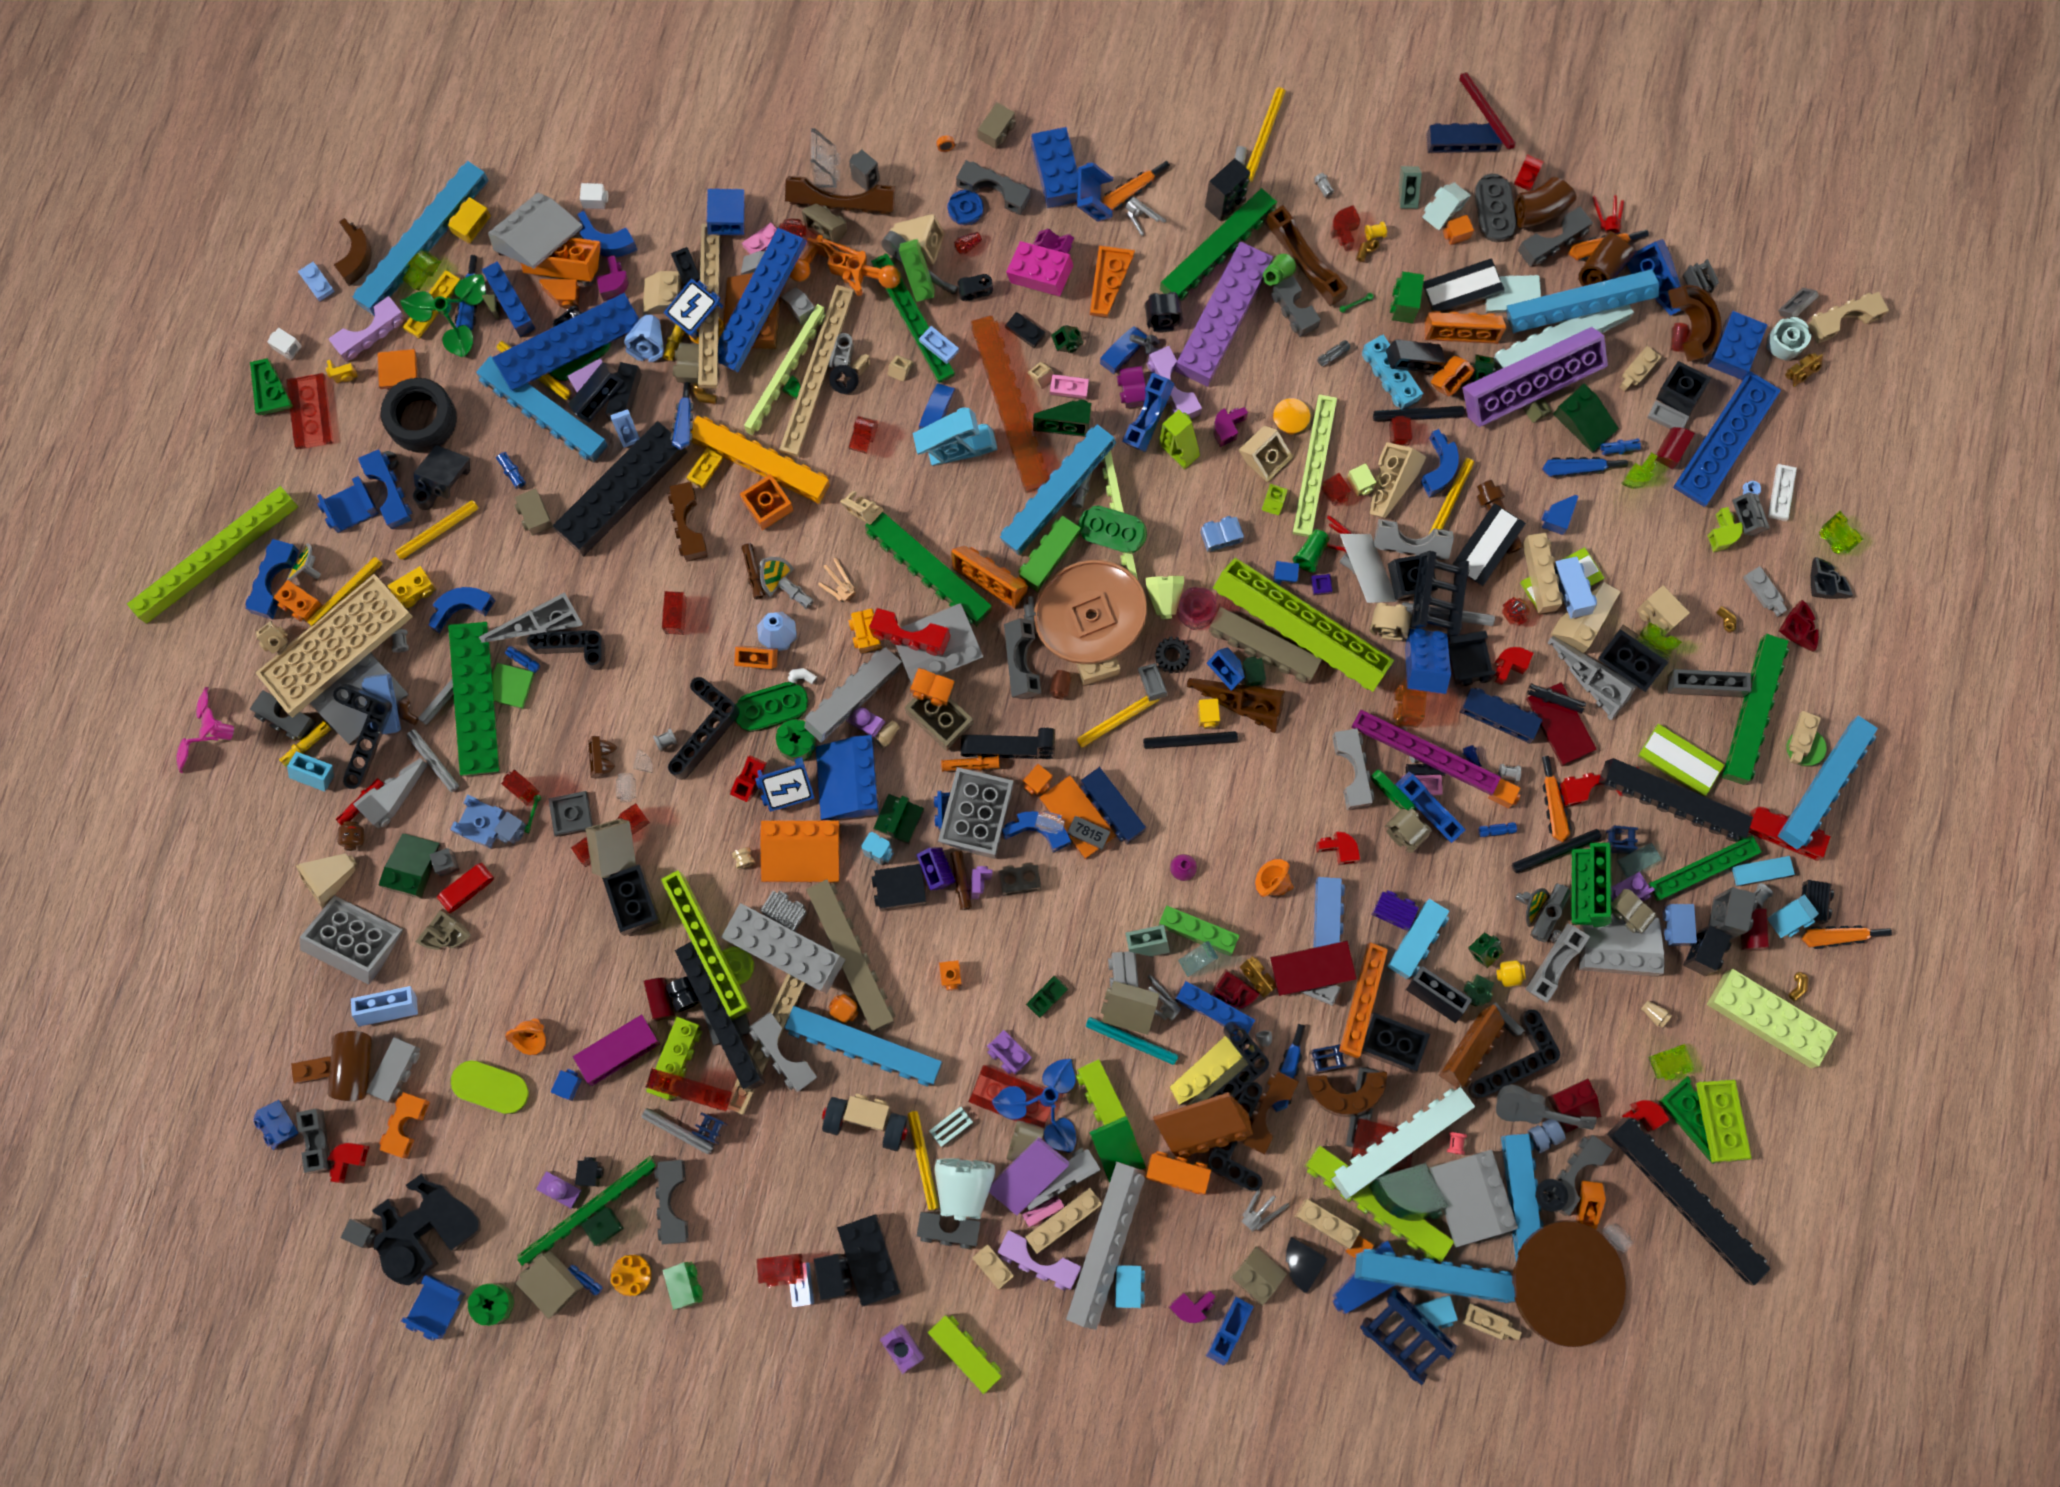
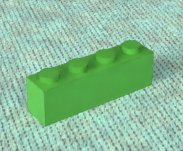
M1064 516L1053 522L1051 532L1042 537L1040 547L1038 549L1035 548L1031 552L1029 562L1027 564L1024 563L1018 571L1020 573L1019 577L1036 592L1040 590L1080 535L1081 528Z
M1167 905L1159 922V925H1164L1165 930L1228 956H1231L1239 938L1238 934Z

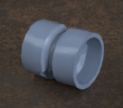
M1548 1119L1542 1122V1126L1536 1125L1527 1130L1529 1138L1533 1140V1146L1539 1153L1550 1149L1551 1144L1557 1145L1566 1140L1563 1129L1556 1120Z

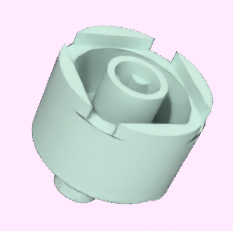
M1797 317L1781 319L1767 337V350L1775 357L1785 361L1796 358L1811 340L1808 325Z

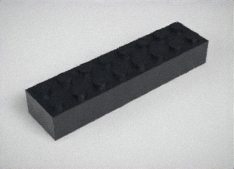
M657 421L552 525L557 534L584 557L688 452L686 447L680 450L672 445L670 440L671 432Z

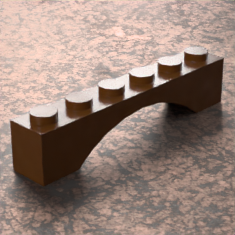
M788 176L785 180V202H790L791 205L803 203L811 206L817 203L828 209L843 207L844 210L848 211L861 209L862 212H872L874 210L879 211L881 214H890L895 208L896 186L878 184L860 194L838 195L822 190L806 177Z
M1284 205L1269 213L1266 225L1331 307L1345 298L1348 287L1337 273L1325 266L1313 253L1299 231L1294 218Z

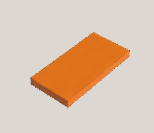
M1070 775L1039 797L1053 818L1060 822L1066 832H1068L1074 817L1077 816L1110 831L1105 845L1116 837L1115 833ZM1068 835L1084 859H1087L1099 850L1088 843Z

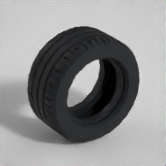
M420 377L405 379V381L403 380L394 385L382 400L380 408L382 424L394 442L403 447V449L412 452L431 451L435 445L440 446L447 442V439L450 438L455 430L457 423L455 405L444 388L435 381ZM418 400H430L436 403V417L429 426L417 431L402 427L401 416L409 404Z

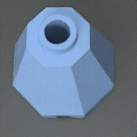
M654 315L641 317L625 338L626 352L638 361H643L644 358L649 359L648 362H654L661 358L664 353L660 320Z
M784 612L767 613L757 625L759 643L767 648H778V651L787 650L790 644L797 639L795 621Z

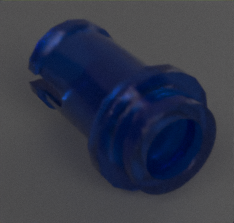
M1474 745L1463 748L1464 752L1462 754L1466 756L1467 761L1482 767L1476 753L1477 748Z

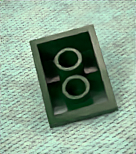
M1585 383L1562 402L1553 414L1592 453L1619 429L1599 397Z
M1086 400L1070 401L1034 413L1033 431L1086 437L1090 425L1092 403Z
M402 833L384 867L378 885L386 890L422 899L433 867L430 854L438 852L440 843Z

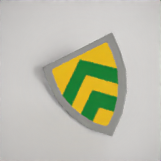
M309 543L306 544L296 559L287 580L291 581L301 571L316 580L320 577L321 573L312 568L316 557L311 555L312 545Z
M768 557L760 562L761 585L769 597L778 588L779 581L783 577H787L794 569L788 561L780 557Z

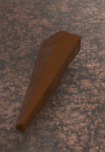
M1195 678L1188 679V688L1192 687L1202 692L1201 695L1205 697L1209 696L1213 699H1218V704L1242 717L1245 715L1254 720L1255 724H1262L1269 728L1270 732L1276 733L1284 704V690L1238 684L1231 691L1224 682Z

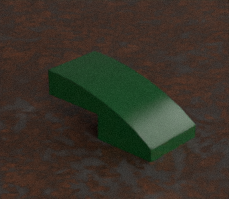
M1054 975L1026 1005L1041 1018L1066 993L1068 988Z

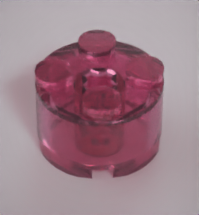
M1191 587L1181 595L1177 613L1180 621L1192 630L1205 628L1214 619L1217 608L1216 598L1206 588Z

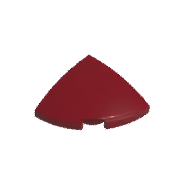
M1800 600L1783 622L1779 632L1807 650L1814 652L1817 649L1819 631L1818 629L1815 630L1813 622L1815 616L1806 602Z
M1227 969L1223 972L1210 995L1233 1008L1239 1007L1240 1009L1251 1004L1260 995L1255 989Z

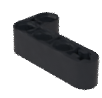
M597 631L543 632L531 634L527 638L528 646L536 654L584 652V659L591 669L599 670L604 666L605 641ZM599 638L596 644H590L592 639ZM574 639H580L577 645H571ZM555 640H561L559 645H552ZM594 656H598V657H599V659H598L597 662H595V663H591V662H590V660H591L592 657H594Z

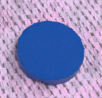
M970 190L957 191L950 197L947 205L949 217L959 225L974 224L983 214L982 199L977 193L970 192Z

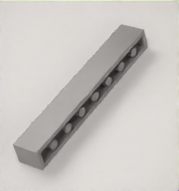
M1116 1162L1066 1320L1085 1328L1097 1329L1120 1254L1126 1241V1235L1132 1222L1133 1213L1138 1203L1141 1188L1145 1181L1146 1171Z

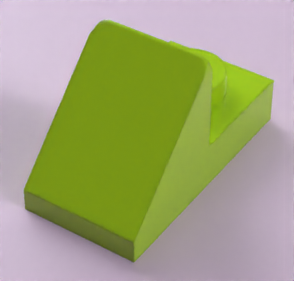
M1270 484L1262 510L1279 515L1288 489Z

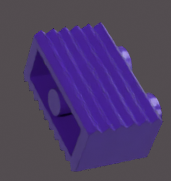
M942 847L928 848L916 854L930 891L943 889L956 881L954 876H952V869L948 865L949 862L945 858V851H943Z
M1387 890L1380 894L1371 915L1408 931L1419 907L1415 906L1416 903L1412 900L1404 899L1403 901L1397 898L1396 893Z

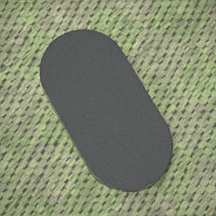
M1487 174L1478 181L1474 192L1479 228L1486 239L1492 242H1503L1508 240L1516 229L1512 188L1507 179L1505 180L1501 175Z

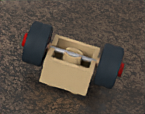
M856 1094L855 1097L850 1096L849 1102L844 1099L831 1097L827 1108H824L822 1119H824L822 1125L823 1132L839 1135L843 1123L846 1121L883 1132L882 1147L892 1151H899L901 1143L906 1140L908 1129H906V1116L891 1113L890 1115L891 1108L887 1106L888 1103L886 1101L875 1099L874 1102H871L864 1095Z

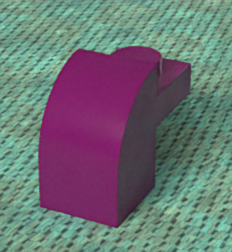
M1048 228L1039 231L1033 245L1068 253L1072 248L1074 237L1070 234L1059 237Z
M615 256L607 257L611 274L597 276L599 291L603 301L610 300L624 293L628 288L629 279L627 273L623 271L621 262H617Z
M1245 407L1235 408L1229 414L1224 408L1217 414L1213 426V434L1220 447L1237 440L1238 431L1234 425L1247 419L1248 412Z
M1207 1291L1194 1304L1185 1293H1182L1168 1307L1180 1320L1188 1323H1198L1207 1318L1201 1311L1203 1309L1207 1311L1213 1306L1215 1296L1211 1291Z

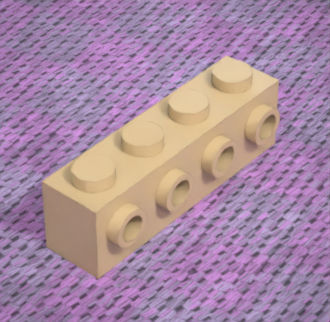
M1546 533L1528 535L1522 544L1538 614L1557 611L1563 603V594L1559 592L1558 588L1559 577L1558 574H1555L1554 570L1555 559L1551 556L1550 552L1551 541L1547 539Z

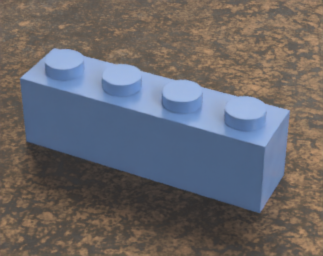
M1318 877L1316 879L1313 947L1340 942V934H1343V923H1340V915L1344 914V903H1341V896H1344L1345 885L1341 884L1342 878Z

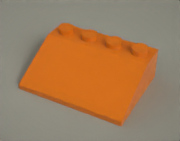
M961 546L952 549L951 557L954 571L1015 609L1028 591V585H1026L1022 578L1013 577L1010 575L1009 570L1004 567L999 568L988 557L980 556V553L973 547Z
M761 821V882H822L824 880L839 882L840 822Z

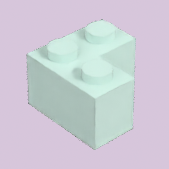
M1455 182L1450 185L1446 184L1443 188L1440 187L1434 195L1436 197L1435 200L1425 207L1424 211L1426 213L1422 218L1436 229L1441 230L1445 228L1447 221L1463 208L1471 195Z

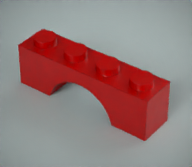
M880 608L876 609L869 626L872 636L878 640L886 639L895 645H907L913 650H924L933 656L937 654L943 656L951 637L947 627L930 623L920 631H905L898 626V620L894 612Z
M1587 773L1582 775L1583 778L1576 779L1575 776L1564 778V781L1560 784V792L1564 797V807L1585 803L1594 786L1604 785L1599 783L1601 774ZM1615 790L1620 796H1623L1622 792Z

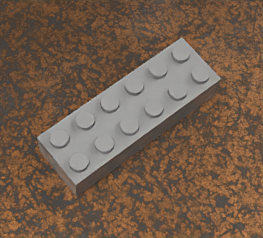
M742 903L737 907L721 936L726 941L825 994L828 993L846 960L840 955Z

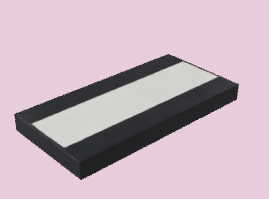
M1492 258L1423 281V288L1432 311H1440L1441 313L1501 294L1505 290Z
M1494 503L1452 565L1456 566V563L1465 560L1469 561L1470 571L1468 578L1483 587L1526 523Z

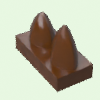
M592 736L588 740L591 778H599L601 775L612 771L615 767L611 761L601 758V756L612 753L617 749V746L609 741L601 740L600 736Z

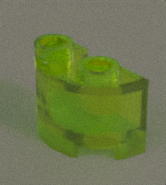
M1841 511L1828 520L1819 531L1820 537L1831 545V550L1836 554L1840 552L1849 553L1863 540L1859 532L1848 525V519Z
M1648 622L1642 629L1640 636L1667 655H1670L1682 643V641L1672 635L1669 637L1662 636L1660 633L1661 628Z
M1685 1044L1648 1057L1657 1079L1664 1077V1080L1667 1081L1675 1078V1073L1682 1071L1683 1074L1694 1071V1064Z

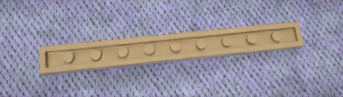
M701 224L700 281L708 287L706 289L707 292L711 294L713 291L719 296L720 235H708L707 224ZM718 306L713 309L699 326L698 388H717Z
M839 285L835 287L780 447V452L796 457L800 453L829 368L830 356L834 349L836 338L841 333L854 295L853 289Z

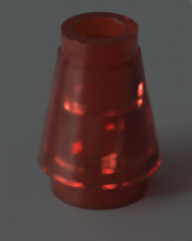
M979 232L958 237L954 241L955 249L959 254H967L982 241V237Z
M1675 323L1674 327L1671 328V350L1676 352L1682 351L1683 344L1686 342L1690 332L1689 325Z

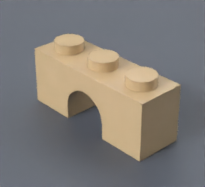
M1304 1199L1294 1216L1311 1228L1324 1233L1329 1239L1345 1249L1352 1247L1360 1232L1308 1199Z

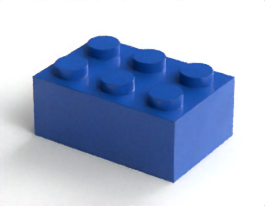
M1732 311L1725 321L1719 342L1713 351L1708 367L1743 380L1751 368L1768 324Z

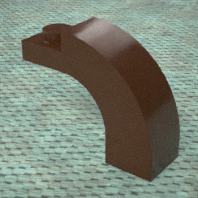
M343 218L339 223L351 239V249L343 259L333 265L348 286L360 279L368 269L372 250L369 239L362 228L357 229L353 222L349 224Z

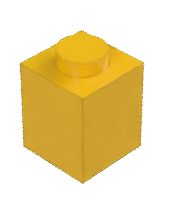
M1218 699L1199 700L1197 704L1199 727L1204 726L1205 729L1215 728L1220 722Z

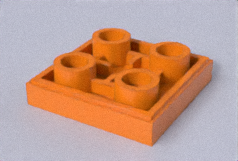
M415 349L378 352L380 389H389L397 385V383L405 381V379L417 377Z

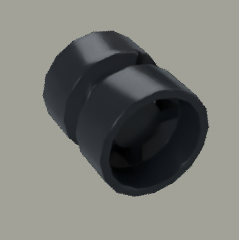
M687 976L677 979L666 986L669 996L674 998L672 1003L676 1012L685 1011L700 1003L695 991H692L693 987Z

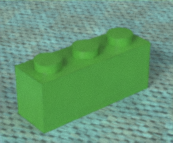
M918 239L900 243L899 253L916 302L934 297L935 288Z

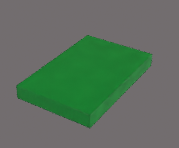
M1126 1116L1089 1132L1109 1183L1116 1162L1140 1170L1146 1168Z

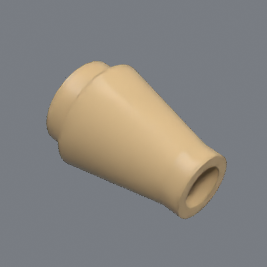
M891 720L872 738L873 742L882 749L885 746L888 747L896 732L900 729L899 725Z
M1649 1000L1641 1008L1652 1022L1661 1028L1672 1017L1668 1010L1651 1003Z

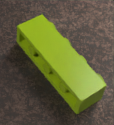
M1099 1059L1077 1069L1078 1074L1075 1076L1079 1085H1084L1087 1091L1084 1095L1088 1103H1093L1095 1107L1093 1114L1097 1122L1101 1121L1104 1126L1126 1116Z
M945 1315L927 1333L976 1387L985 1394L1002 1377L999 1373L1001 1368L994 1361L990 1363L985 1358L988 1354L981 1346L976 1348L973 1345L972 1341L974 1339L966 1330L962 1332L957 1327L960 1323L952 1315L950 1317Z

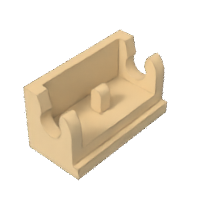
M855 491L840 501L849 514L869 525L884 511L881 506L875 505L876 502H870L862 496L853 501V497L857 495Z

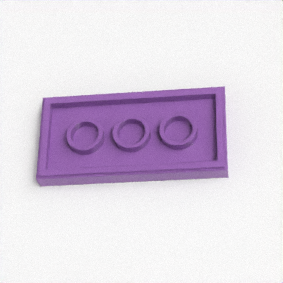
M1038 1137L992 1182L989 1193L1015 1215H1018L1069 1166V1162Z

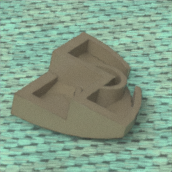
M442 908L416 942L429 949L439 950L441 947L448 946L451 949L462 944L471 934L457 919Z

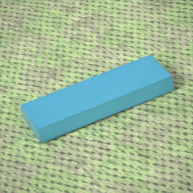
M1790 856L1732 867L1736 886L1795 875Z

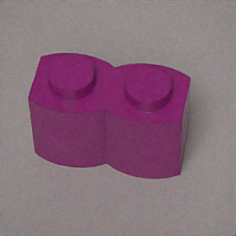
M1142 366L1120 369V373L1117 376L1118 387H1122V392H1120L1121 404L1124 403L1125 408L1144 406L1146 386Z

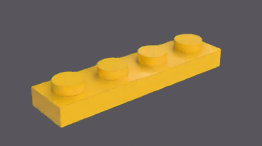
M445 270L429 293L434 299L441 296L447 300V298H451L454 294L455 287L461 279ZM436 310L432 311V318L426 322H418L410 317L404 324L403 329L420 339L439 313Z

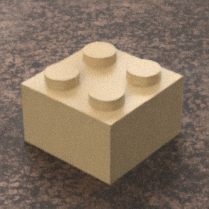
M1664 585L1636 610L1640 618L1647 621L1652 626V630L1662 638L1690 613Z

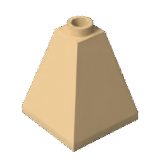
M930 214L896 223L894 228L890 229V231L896 232L906 241L918 239L925 262L930 265L935 264L945 235L935 215Z
M345 853L301 863L296 868L304 884L321 908H323L355 872L354 866L357 863L352 855L347 856Z

